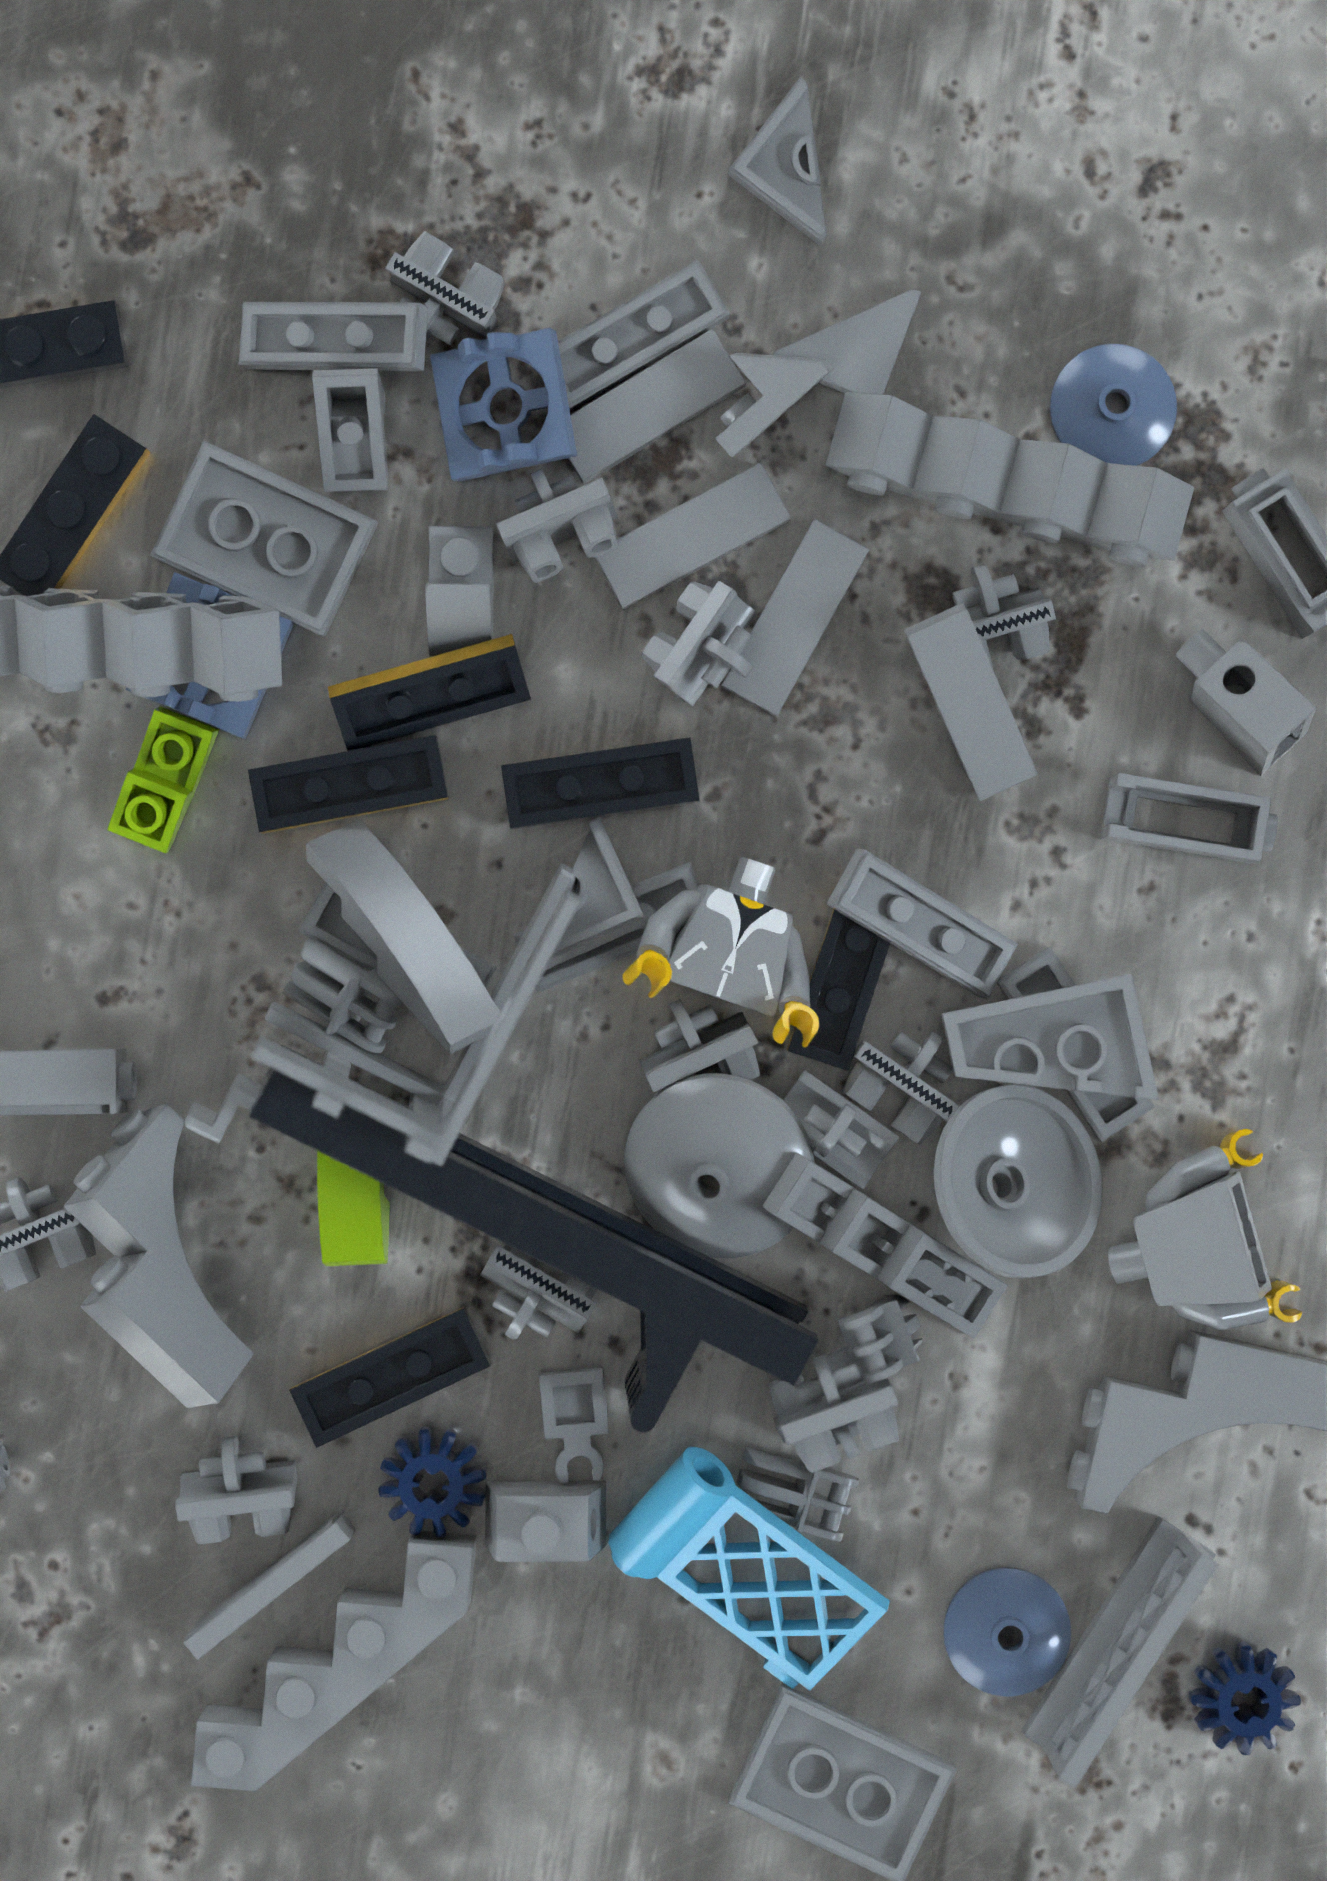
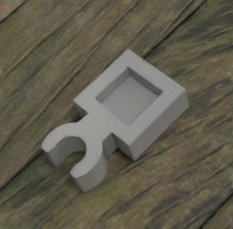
M603 1367L540 1373L539 1383L545 1440L563 1438L564 1447L560 1450L555 1464V1472L561 1484L568 1483V1462L576 1456L586 1457L592 1464L593 1480H601L604 1472V1458L598 1447L592 1444L591 1435L609 1434Z

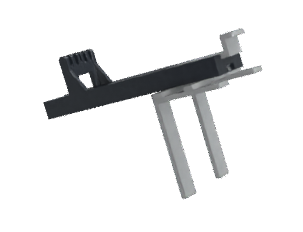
M560 863L491 995L492 1000L500 1011L494 1027L488 1036L464 1047L445 1083H437L379 1053L366 1051L337 1032L328 1035L325 1033L327 1027L272 1001L264 1019L324 1049L325 1053L322 1064L282 1044L278 1045L264 1037H260L252 1057L270 1066L261 1084L238 1073L218 1113L194 1102L185 1120V1125L188 1129L219 1143L240 1104L251 1110L250 1118L639 1309L641 1349L625 1377V1388L631 1425L636 1431L645 1433L655 1427L701 1340L795 1386L819 1339L815 1332L799 1325V1322L803 1323L808 1314L805 1304L459 1133L579 904L578 895L567 890L574 875L573 868ZM351 1063L410 1092L409 1107L350 1079Z

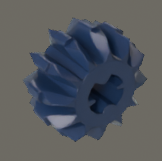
M430 1427L420 1428L418 1432L420 1450L409 1439L402 1436L396 1441L395 1447L404 1461L386 1457L381 1463L380 1469L386 1474L397 1478V1480L381 1484L378 1488L379 1496L384 1498L400 1496L401 1500L393 1505L388 1516L392 1521H396L408 1510L415 1516L409 1527V1532L413 1535H419L424 1526L425 1519H432L433 1532L436 1537H445L448 1529L447 1514L457 1525L464 1528L470 1523L471 1517L462 1503L479 1507L483 1505L485 1494L468 1484L479 1483L485 1480L487 1468L483 1466L465 1468V1464L472 1460L478 1449L473 1443L465 1445L457 1454L452 1451L451 1448L457 1432L453 1429H447L442 1437L441 1445L435 1446ZM425 1469L431 1475L438 1473L440 1470L444 1472L447 1478L442 1489L448 1492L441 1495L436 1489H431L424 1493L419 1488L424 1475L418 1473V1471Z
M1239 1642L1236 1647L1235 1660L1232 1661L1222 1648L1214 1649L1212 1652L1213 1658L1219 1667L1213 1672L1206 1666L1199 1665L1194 1671L1195 1675L1208 1687L1189 1691V1701L1192 1705L1204 1708L1194 1718L1196 1725L1201 1731L1214 1729L1212 1741L1220 1749L1229 1746L1235 1739L1239 1752L1242 1755H1250L1254 1748V1737H1259L1269 1750L1275 1749L1277 1746L1276 1738L1270 1731L1275 1726H1278L1284 1731L1291 1732L1295 1726L1293 1720L1282 1710L1292 1709L1301 1704V1697L1297 1692L1285 1689L1295 1679L1293 1671L1288 1666L1275 1668L1277 1655L1269 1648L1260 1651L1254 1658L1252 1647L1247 1642ZM1237 1691L1245 1694L1252 1691L1257 1697L1252 1706L1247 1703H1241L1237 1706L1232 1698Z

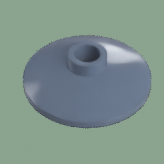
M1123 344L1095 346L1074 357L1059 374L1050 399L1051 422L1060 443L1071 444L1110 464L1138 466L1152 458L1164 446L1171 435L1177 413L1174 386L1165 369L1146 352ZM1114 392L1122 394L1128 403L1127 410L1121 414L1110 412L1105 404V398L1108 394Z
M996 1568L974 1576L956 1592L945 1615L944 1643L953 1666L969 1684L992 1695L1018 1696L1042 1687L1059 1671L1069 1651L1071 1623L1061 1597L1044 1579L1023 1569ZM1006 1626H1015L1021 1630V1639L1013 1647H1005L998 1642L999 1632Z

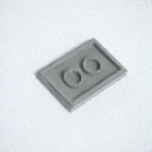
M203 441L150 556L205 583L220 588L233 596L250 597L279 610L281 617L291 620L294 624L325 638L378 522Z
M782 1683L728 1797V1803L891 1881H905L957 1769L955 1764L801 1691L791 1689Z

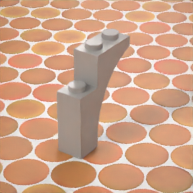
M164 1104L143 1112L135 1109L120 1120L111 1132V1137L115 1142L104 1156L99 1155L93 1158L79 1171L73 1181L78 1188L63 1207L114 1255L93 1275L90 1284L94 1289L80 1307L187 1408L219 1403L254 1353L228 1328L209 1304L196 1282L185 1257L178 1233L173 1196L174 1163L178 1141L185 1121L168 1104Z
M1190 1330L1187 1344L1179 1343L1177 1345L1172 1361L1171 1380L1178 1381L1177 1391L1102 1375L1099 1390L1089 1389L1083 1409L1082 1425L1090 1427L1085 1452L1076 1450L1073 1455L1068 1477V1488L1076 1490L1074 1499L1081 1508L1108 1514L1119 1495L1151 1462L1172 1448L1197 1436L1233 1426L1261 1423L1290 1424L1327 1431V1361Z

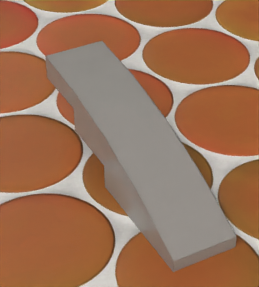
M358 819L307 842V862L342 899L341 917L377 955V975L446 1051L451 1054L488 1036L500 1015V1011L470 961L434 908L398 861L364 822Z
M796 1152L762 1206L777 1218L816 1240L836 1255L875 1277L887 1287L973 1339L1008 1286L1000 1279Z

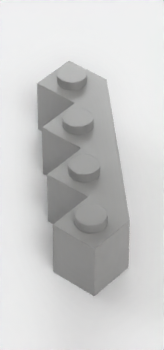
M845 392L825 465L849 476L847 486L864 493L882 496L885 490L936 503L934 509L948 516L961 519H971L973 514L1023 527L1022 534L1036 540L1059 543L1060 538L1108 550L1110 551L1109 558L1120 563L1138 567H1146L1148 558L1175 561L1194 491L1192 485L1159 468L1106 463L1071 444L1022 440L981 419L933 416L893 395Z
M0 586V676L21 673L44 685L46 691L54 693L78 691L83 688V681L107 677L131 689V693L139 697L163 696L170 693L171 685L196 682L219 693V698L222 700L248 701L258 697V690L282 686L279 610L250 597L222 596L217 604L203 605L200 603H186V594L135 592L131 595V598L112 600L99 599V590L48 588L44 591V594L24 596L13 595L12 586Z
M421 1531L417 1536L411 1534L407 1545L403 1593L345 1588L337 1602L333 1651L276 1646L267 1661L263 1709L207 1704L196 1724L191 1786L257 1791L463 1617L468 1611L472 1598L477 1535L446 1533L445 1537L438 1538L432 1531Z

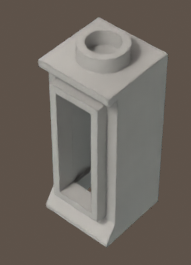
M1262 468L1231 488L1237 499L1225 507L1222 512L1303 639L1327 625V590L1312 599L1258 512L1278 500L1326 577L1327 535L1289 476L1290 471L1288 468H1285L1271 478L1265 469Z
M1117 773L1111 776L1109 780L1100 839L1252 864L1261 862L1263 851L1271 852L1276 838L1278 817L1277 814L1269 813L1271 798ZM1137 798L1234 813L1235 819L1231 844L1133 828Z
M126 1049L0 1051V1116L104 1114L109 1112L110 1114L127 1112V1100H135L136 1064L135 1062H126Z

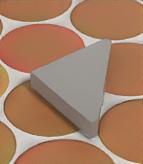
M799 78L729 168L728 176L821 246L827 237V229L825 227L815 136L812 127L808 83Z
M914 289L909 290L773 352V355L826 359L833 367V370L819 384L843 393L856 392L883 395L922 292Z
M600 817L590 821V830L575 865L571 866L574 875L567 890L578 895L579 904L545 970L647 924Z

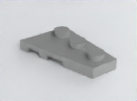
M1132 974L941 1014L955 1077L1159 1100Z

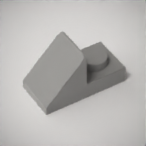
M734 353L730 355L735 364L763 396L755 401L747 393L720 417L727 428L715 439L731 457L736 456L833 370V367L826 359L751 353Z
M378 368L313 371L312 379L324 492L387 490L388 466L384 432L386 400Z
M429 526V583L425 584L429 656L440 655L493 639V527Z

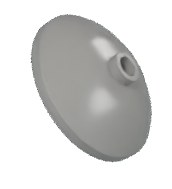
M710 1073L689 1076L676 1081L657 1092L646 1103L633 1122L628 1134L624 1154V1169L627 1185L635 1205L656 1231L709 1257L738 1258L761 1252L773 1246L794 1228L762 1206L796 1152L814 1162V1154L809 1137L801 1121L793 1110L776 1094L758 1083L739 1076ZM711 1175L715 1177L720 1184V1188L717 1190L706 1188L702 1184L700 1176Z
M1004 1085L982 1091L969 1098L954 1112L944 1127L938 1142L934 1162V1185L938 1206L952 1237L960 1248L976 1263L1002 1276L1033 1278L1048 1275L1066 1267L1087 1246L1095 1231L1101 1212L1103 1193L1102 1173L1095 1147L1085 1127L1077 1116L1060 1100L1040 1089L1024 1085ZM992 1179L996 1181L998 1186L997 1195L993 1189Z

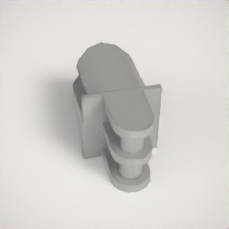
M309 938L301 950V958L305 961L295 965L291 974L293 981H289L286 984L282 994L330 1023L325 1032L326 1034L331 1035L337 1032L366 1051L382 1053L386 1046V1041L382 1037L386 1029H393L397 1022L394 1011L397 1006H404L405 1004L377 975V968L366 971L317 939ZM372 994L379 997L377 1003L370 999ZM361 1017L368 1021L367 1026L359 1023Z
M898 1294L885 1295L865 1310L838 1319L853 1363L857 1367L861 1380L864 1379L866 1384L888 1378L897 1373L903 1366L920 1361L916 1350L923 1342V1338L912 1340L911 1335L921 1326L916 1314L902 1315L901 1309L909 1301Z
M745 1447L742 1457L744 1461L757 1467L789 1475L797 1479L795 1483L758 1472L740 1470L737 1483L741 1488L758 1495L789 1503L788 1509L755 1499L800 1534L804 1532L841 1542L843 1532L839 1531L838 1528L842 1514L849 1515L851 1505L846 1503L851 1487L857 1488L860 1479L829 1468L810 1473L804 1463ZM818 1478L832 1482L828 1497L814 1493ZM810 1505L824 1509L820 1524L806 1520Z

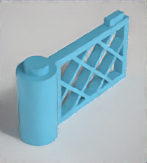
M688 1447L609 1534L608 1543L612 1559L623 1573L631 1577L644 1579L659 1578L765 1657L763 1668L791 1689H794L800 1683L810 1691L888 1610L890 1600L737 1487L732 1474L725 1464L714 1454L699 1447ZM736 1512L758 1528L760 1542L727 1543L724 1524ZM714 1536L715 1543L707 1544ZM797 1557L809 1566L811 1580L778 1581L774 1558ZM718 1559L722 1583H700L683 1569L691 1560ZM730 1559H763L766 1581H733ZM814 1596L817 1619L784 1620L781 1597ZM825 1596H849L865 1609L856 1618L829 1619ZM736 1598H769L773 1620L751 1621L738 1611ZM831 1635H839V1636L832 1642V1637H831ZM787 1636H820L822 1653L810 1665L789 1649Z

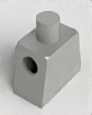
M1202 629L1193 635L1177 652L1176 657L1198 678L1194 683L1191 698L1194 705L1260 776L1307 734L1316 707L1246 641L1240 640L1226 652ZM1238 685L1244 688L1246 693L1233 694L1225 687Z
M486 1481L485 1547L495 1561L501 1562L590 1561L606 1547V1481H568V1483L562 1484L559 1481Z

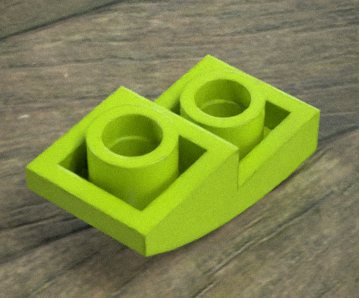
M162 706L154 709L135 766L127 772L107 830L165 854L168 853L195 794L219 729Z
M317 1151L318 1218L322 1263L326 1267L387 1264L390 1202L384 1195V1184Z

